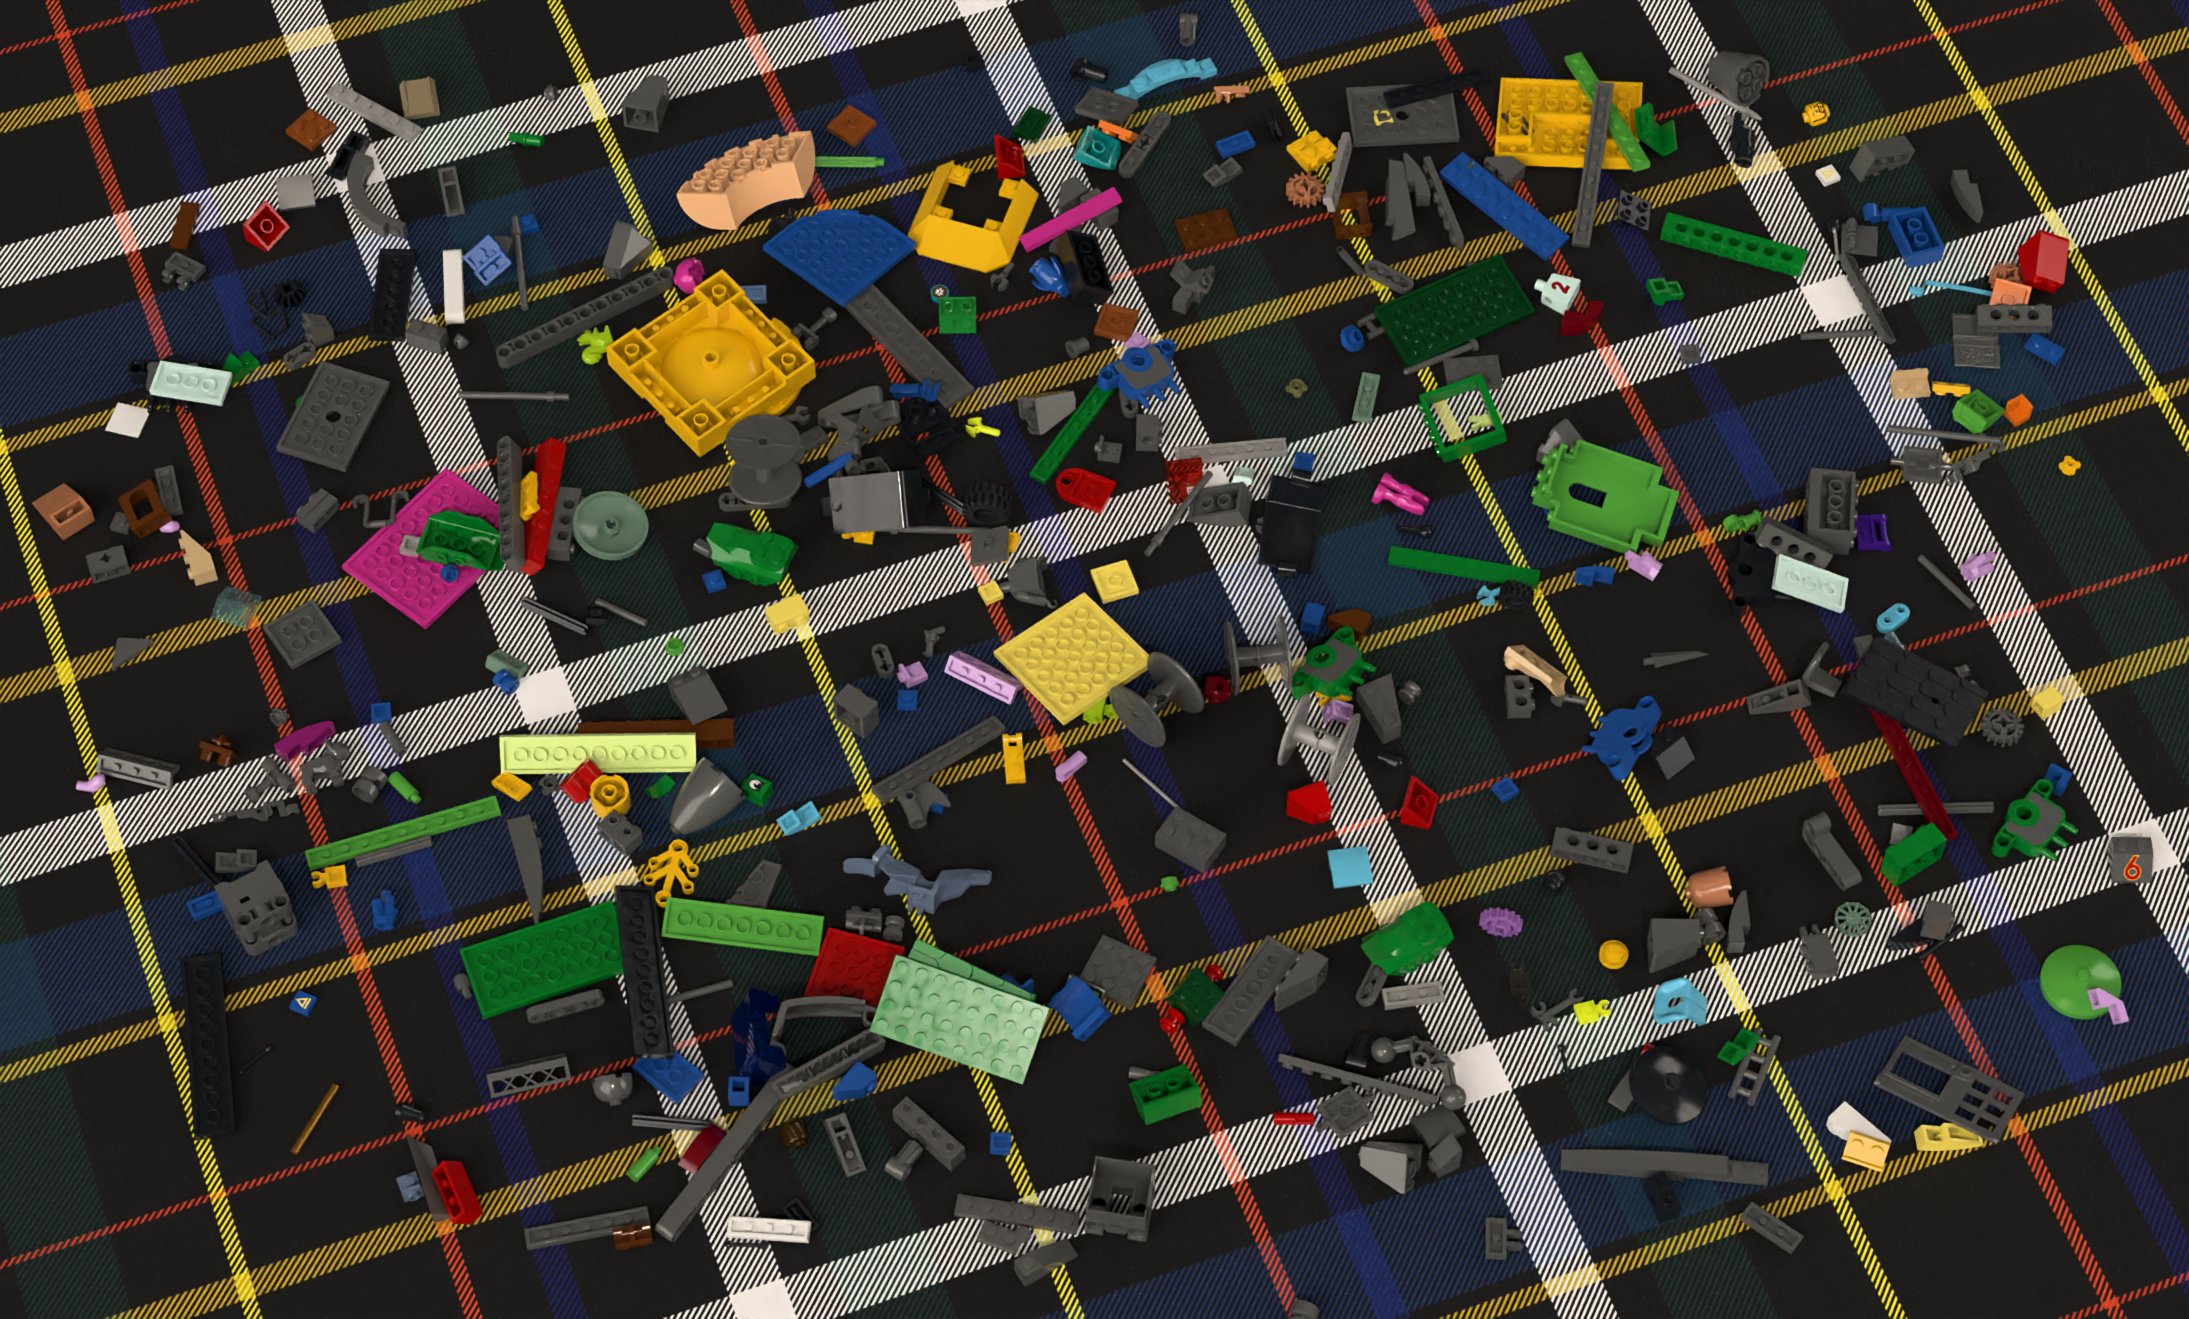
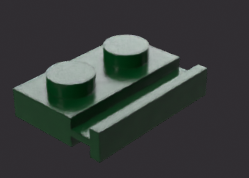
M1029 106L1013 129V135L1027 141L1031 140L1036 144L1051 122L1052 115H1047L1044 111Z

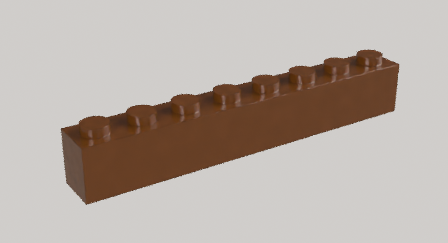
M734 718L706 719L695 725H692L688 719H663L661 721L625 720L623 722L587 721L578 723V734L696 732V749L735 748Z

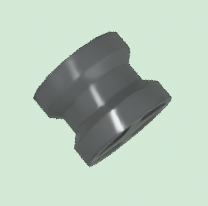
M1406 681L1404 688L1400 689L1397 695L1403 703L1412 705L1415 702V697H1419L1422 691L1416 683Z

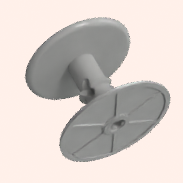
M1306 693L1296 705L1286 727L1278 753V765L1283 766L1287 763L1298 742L1312 747L1314 751L1320 750L1333 755L1328 772V784L1333 786L1340 777L1352 751L1360 725V714L1356 713L1350 718L1341 737L1325 732L1324 728L1317 729L1305 724L1311 703L1310 695ZM1316 731L1326 734V737L1319 739Z

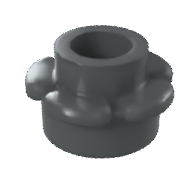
M548 85L544 89V97L549 102L558 99L559 92L557 86Z
M274 708L270 714L271 721L276 726L286 724L288 718L286 711Z

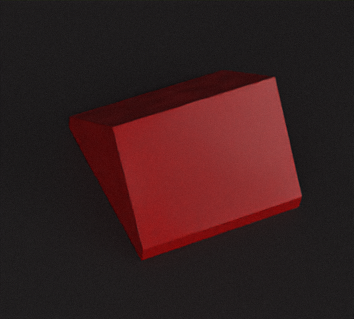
M995 134L994 153L998 179L1024 177L1026 173L1022 147Z
M264 201L242 225L246 241L266 252L290 228L267 201Z
M1415 776L1410 778L1402 807L1400 823L1430 829L1439 796Z

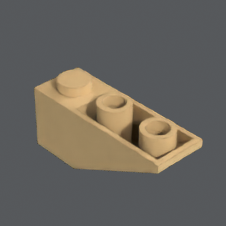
M180 530L182 538L178 540L181 550H186L183 557L185 564H190V568L187 569L190 580L194 579L196 586L218 580L211 554L186 532Z

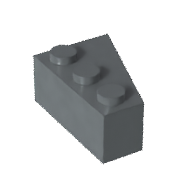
M1905 135L1865 141L1861 144L1849 168L1859 182H1862L1869 175L1873 174L1874 177L1879 175L1881 170L1887 168L1890 171L1909 163L1916 150Z
M1391 673L1357 687L1356 701L1381 742L1385 744L1399 738L1401 734V720Z

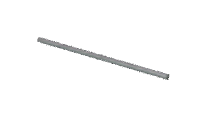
M1125 758L1123 759V762L1173 807H1179Z

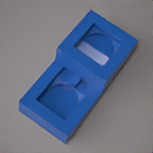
M1604 566L1577 568L1573 582L1592 586L1593 581L1612 585L1616 568Z

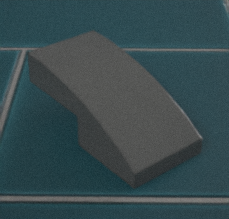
M1230 157L1220 166L1215 164L1203 174V177L1215 188L1241 174L1243 169Z
M237 849L236 853L216 852L215 873H238L255 870L257 867V850Z

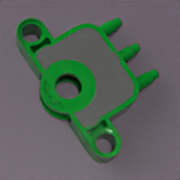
M1341 627L1324 645H1319L1309 650L1306 655V663L1292 676L1291 692L1294 699L1300 700L1304 694L1310 695L1313 691H1317L1327 697H1337L1340 694L1351 697L1353 693L1348 687L1353 682L1361 685L1364 683V679L1359 676L1364 669L1371 672L1376 671V667L1363 661L1361 650L1356 648L1354 631L1351 627ZM1319 654H1327V655H1328V656H1320V657L1315 658V657H1316L1317 655H1319Z
M2047 779L2038 780L2024 799L2015 800L2010 804L2004 819L2005 824L1995 836L1991 851L1995 856L2005 857L2014 847L2029 857L2043 855L2048 859L2056 861L2058 856L2047 848L2052 841L2059 846L2067 847L2068 842L2057 835L2061 828L2077 834L2078 829L2065 820L2064 810L2049 800L2053 790L2051 781ZM2018 816L2025 817L2027 820L2020 819Z

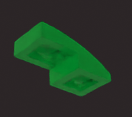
M1742 1028L1733 1042L1727 1040L1717 1058L1733 1066L1753 1049L1760 1037Z

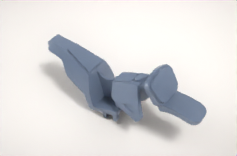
M888 844L882 845L874 853L872 860L849 858L843 862V870L849 874L859 873L874 878L881 871H884L890 877L884 888L886 896L907 893V911L910 913L911 909L915 907L919 909L917 911L918 916L922 915L923 911L934 914L941 902L962 896L970 886L988 885L992 880V872L990 870L957 869L943 870L935 882L928 881L923 877L918 868L891 856V847Z

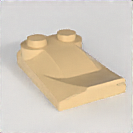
M1524 645L1507 647L1503 659L1507 668L1511 670L1519 669L1523 673L1540 680L1556 697L1565 695L1564 684L1568 677Z

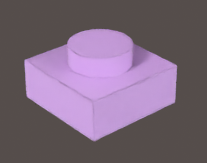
M1135 332L1125 343V348L1139 347L1144 349L1151 345V340Z

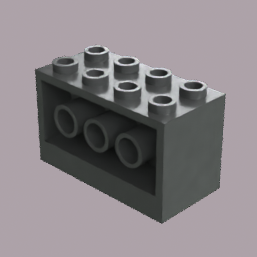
M1810 468L1805 488L1803 534L1831 547L1833 554L1848 555L1849 549L1854 546V538H1856L1857 534L1855 522L1858 511H1855V506L1858 504L1856 491H1858L1859 480H1856V472Z

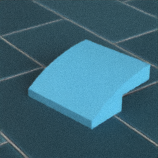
M1366 846L1327 851L1334 889L1373 884Z

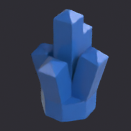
M388 889L381 891V899L376 897L372 900L373 926L375 929L391 930L394 928L398 910L394 907L395 897L391 895L392 891Z

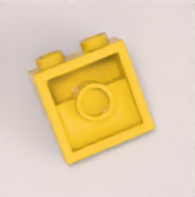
M1316 130L1287 145V151L1307 173L1317 170L1327 162L1333 161L1335 159V151H1337L1332 142L1327 137L1323 138Z

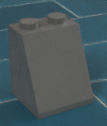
M649 75L622 101L624 127L659 133L670 101L667 77Z
M1651 918L1647 935L1649 973H1654L1696 956L1697 949L1701 948V939H1703L1704 935L1699 919Z

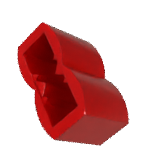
M588 759L582 762L560 784L559 788L574 804L579 802L582 804L590 797V788L594 780L604 774Z

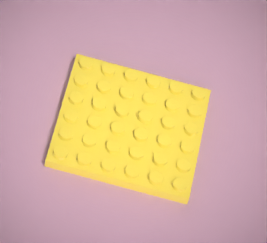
M1085 592L993 651L994 656L1063 725L1109 696L1112 687L1124 686L1148 670L1147 659L1149 654Z

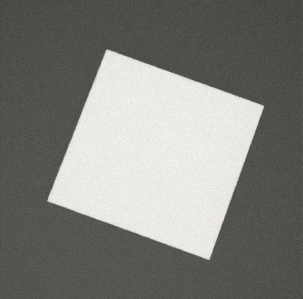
M117 403L105 431L138 438L149 413L145 408Z

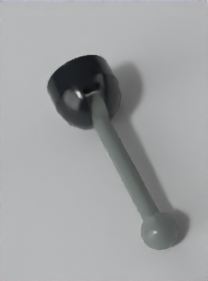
M1834 219L1827 222V230L1834 236V259L1839 261L1840 254L1837 234L1841 232L1842 225L1840 220Z

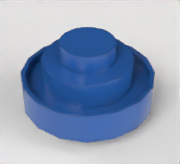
M1349 325L1341 330V344L1349 352L1354 353L1363 348L1364 339L1357 327Z

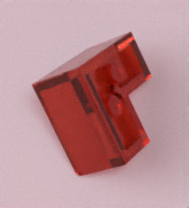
M1201 457L1165 461L1164 475L1169 504L1183 503L1188 496L1186 487L1196 486L1203 477Z

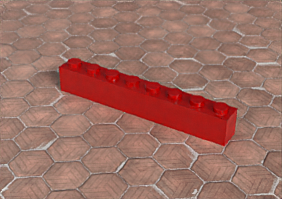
M552 437L538 447L534 472L538 474L537 503L540 509L533 513L528 521H524L526 561L520 571L530 576L544 568L566 451V445Z

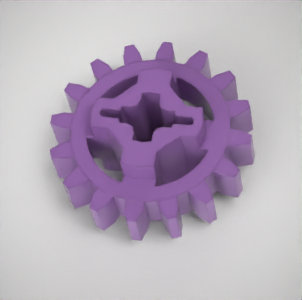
M1499 907L1490 908L1489 910L1484 909L1479 920V926H1482V930H1487L1488 934L1491 933L1494 936L1501 935L1502 937H1512L1513 934L1518 935L1523 925V919H1520V915H1515L1514 911L1502 910Z

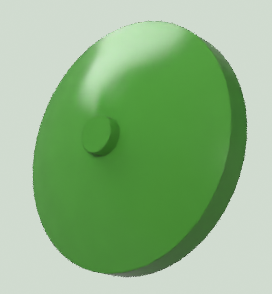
M2069 945L2055 950L2045 960L2040 972V988L2046 1001L2061 1014L2075 1019H2093L2109 1011L2108 1006L2093 1010L2087 990L2101 988L2116 998L2119 997L2121 992V977L2115 964L2104 953L2089 946Z

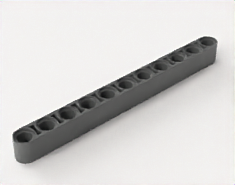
M668 266L660 267L501 344L496 349L498 365L502 368L512 367L672 289L675 284L673 270Z
M786 1061L780 1065L661 1217L655 1227V1232L671 1242L678 1239L785 1101L780 1100L771 1083L797 1069Z

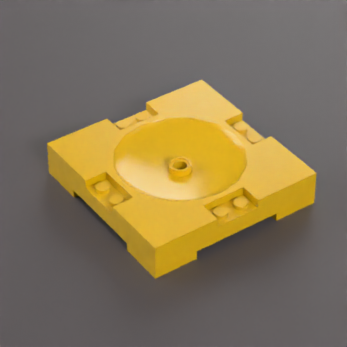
M723 269L693 288L694 293L641 329H632L606 347L608 364L642 399L645 398L665 418V423L699 457L725 441L728 432L737 422L756 415L769 405L774 407L816 378L815 361L792 338L788 339L745 296V291Z

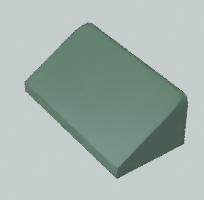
M500 649L489 654L485 664L487 669L495 673L502 669H507L511 673V677H515L518 680L522 678L530 666Z

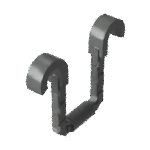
M398 490L393 493L389 520L383 519L369 522L370 501L366 495L356 496L352 500L354 509H356L360 503H365L364 527L380 528L391 526L395 523L398 499L405 498L406 502H410V497L405 490Z

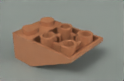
M65 483L32 502L34 507L62 540L67 539L95 521L90 506Z

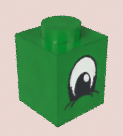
M753 773L741 785L742 794L746 796L745 799L761 807H764L773 793L772 782Z

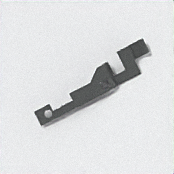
M2003 441L2000 444H1995L1952 464L1954 474L1945 477L1948 486L1963 480L1962 474L1966 475L1979 470L1981 462L1990 458L1989 452L1997 449L2000 453L2006 450Z
M278 800L264 802L263 807L215 813L212 814L214 823L225 821L224 817L237 815L238 819L253 817L260 821H267L268 816H272L273 813L271 807L278 808L280 817L289 816L291 813L298 814L300 811L297 804H289L285 807L284 801Z

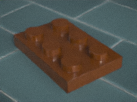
M1226 208L1178 219L1174 222L1185 252L1237 240V234Z

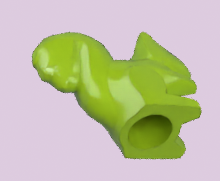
M608 325L605 326L604 332L601 333L598 332L596 327L593 333L591 330H585L577 339L580 342V346L591 345L582 352V360L590 365L599 362L602 355L606 353V347L614 342Z

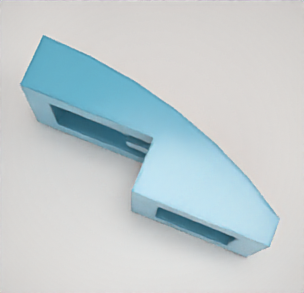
M810 801L795 812L791 809L776 821L785 835L788 836L811 826L822 819V816Z

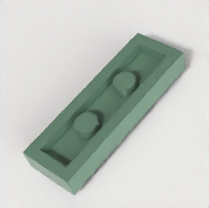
M1362 372L1352 421L1370 424L1381 375Z

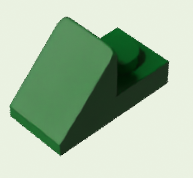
M246 351L238 358L231 353L221 371L232 372L233 377L230 386H233L258 368L260 363L249 351Z

